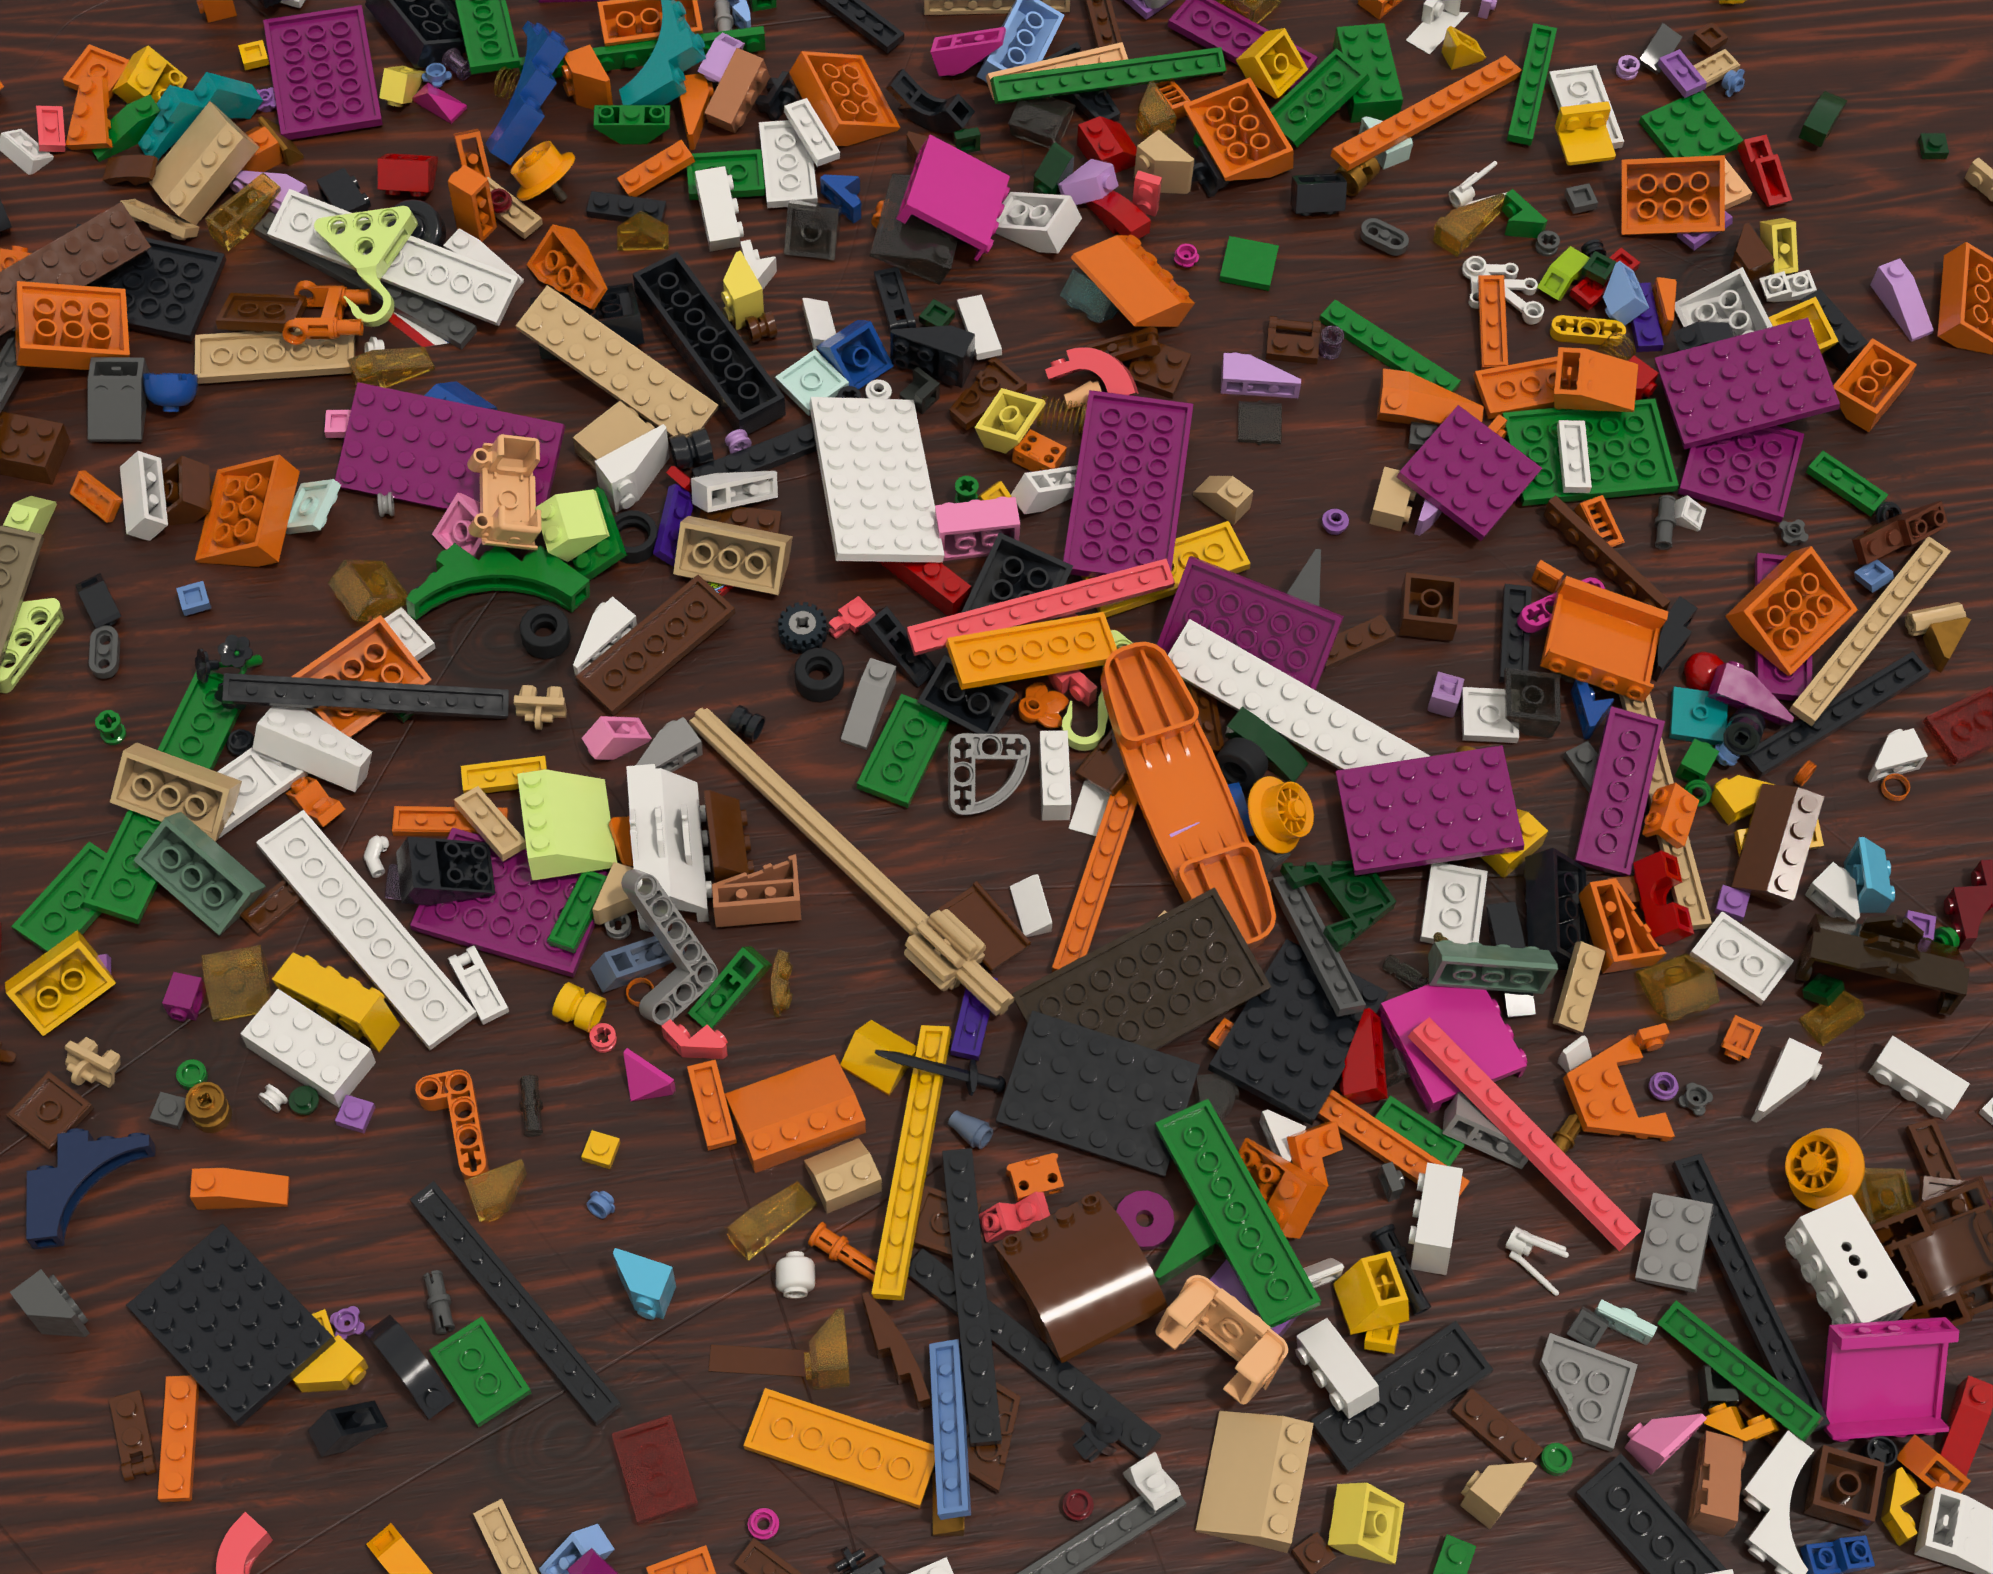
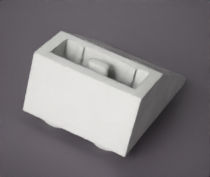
M1935 1486L1924 1498L1914 1554L1974 1574H1993V1510L1966 1495Z

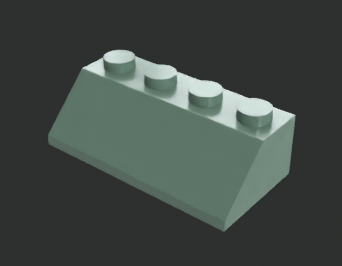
M182 812L165 817L134 859L140 867L218 935L227 930L240 917V914L255 902L266 887Z
M1441 940L1434 942L1428 954L1430 986L1543 994L1558 970V964L1549 950H1539V948L1532 946L1511 948L1505 944L1485 946L1478 942L1458 944L1450 940Z

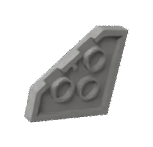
M1549 1333L1539 1363L1581 1441L1612 1452L1638 1364Z

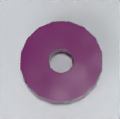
M1148 1190L1135 1191L1125 1196L1118 1204L1116 1212L1130 1230L1141 1250H1153L1171 1236L1174 1226V1213L1168 1201L1161 1195ZM1141 1214H1146L1152 1218L1153 1223L1148 1227H1142L1137 1223L1136 1218Z

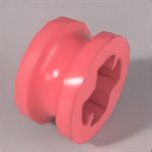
M600 1023L595 1025L590 1031V1042L595 1051L606 1053L615 1047L617 1037L611 1025ZM604 1033L606 1036L608 1033V1041L602 1043V1040L597 1042L599 1040L598 1035Z

